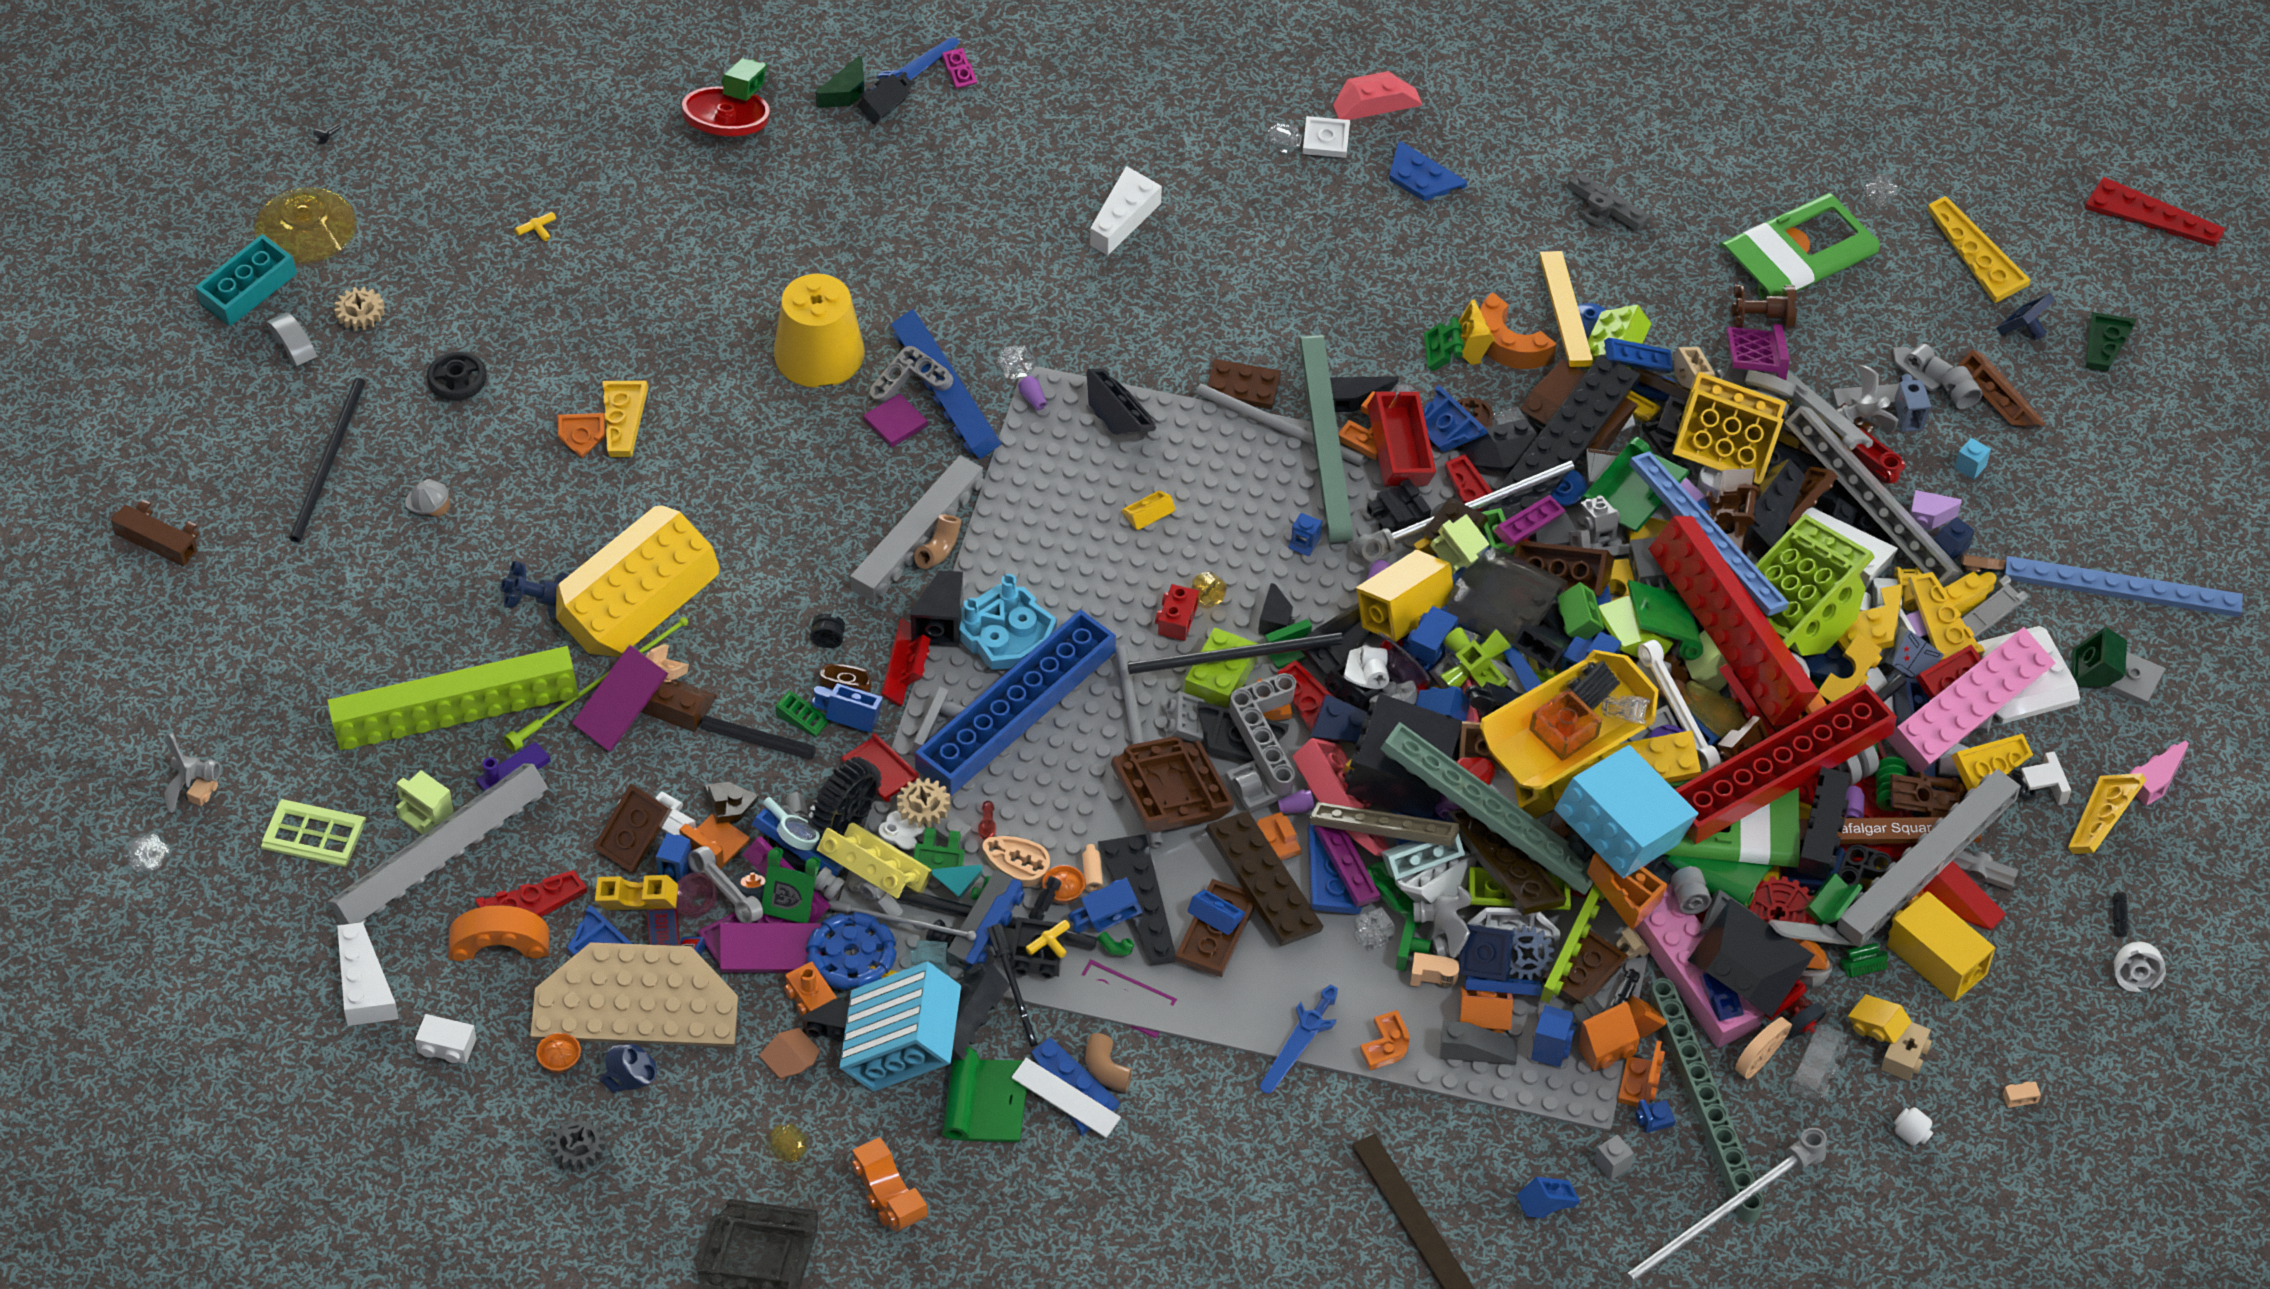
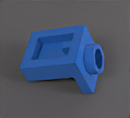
M1645 1099L1639 1100L1635 1117L1638 1125H1643L1646 1133L1675 1126L1676 1120L1667 1100L1647 1105Z

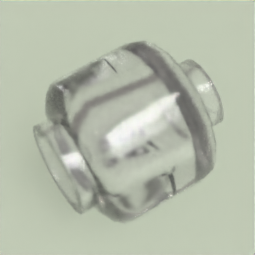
M1282 122L1272 126L1267 136L1268 143H1270L1272 149L1291 153L1296 147H1299L1302 139L1295 125Z

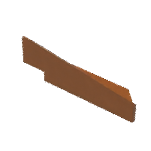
M1972 349L1957 365L1968 369L1974 381L1982 390L1983 396L2011 425H2046L2044 420L1983 353Z

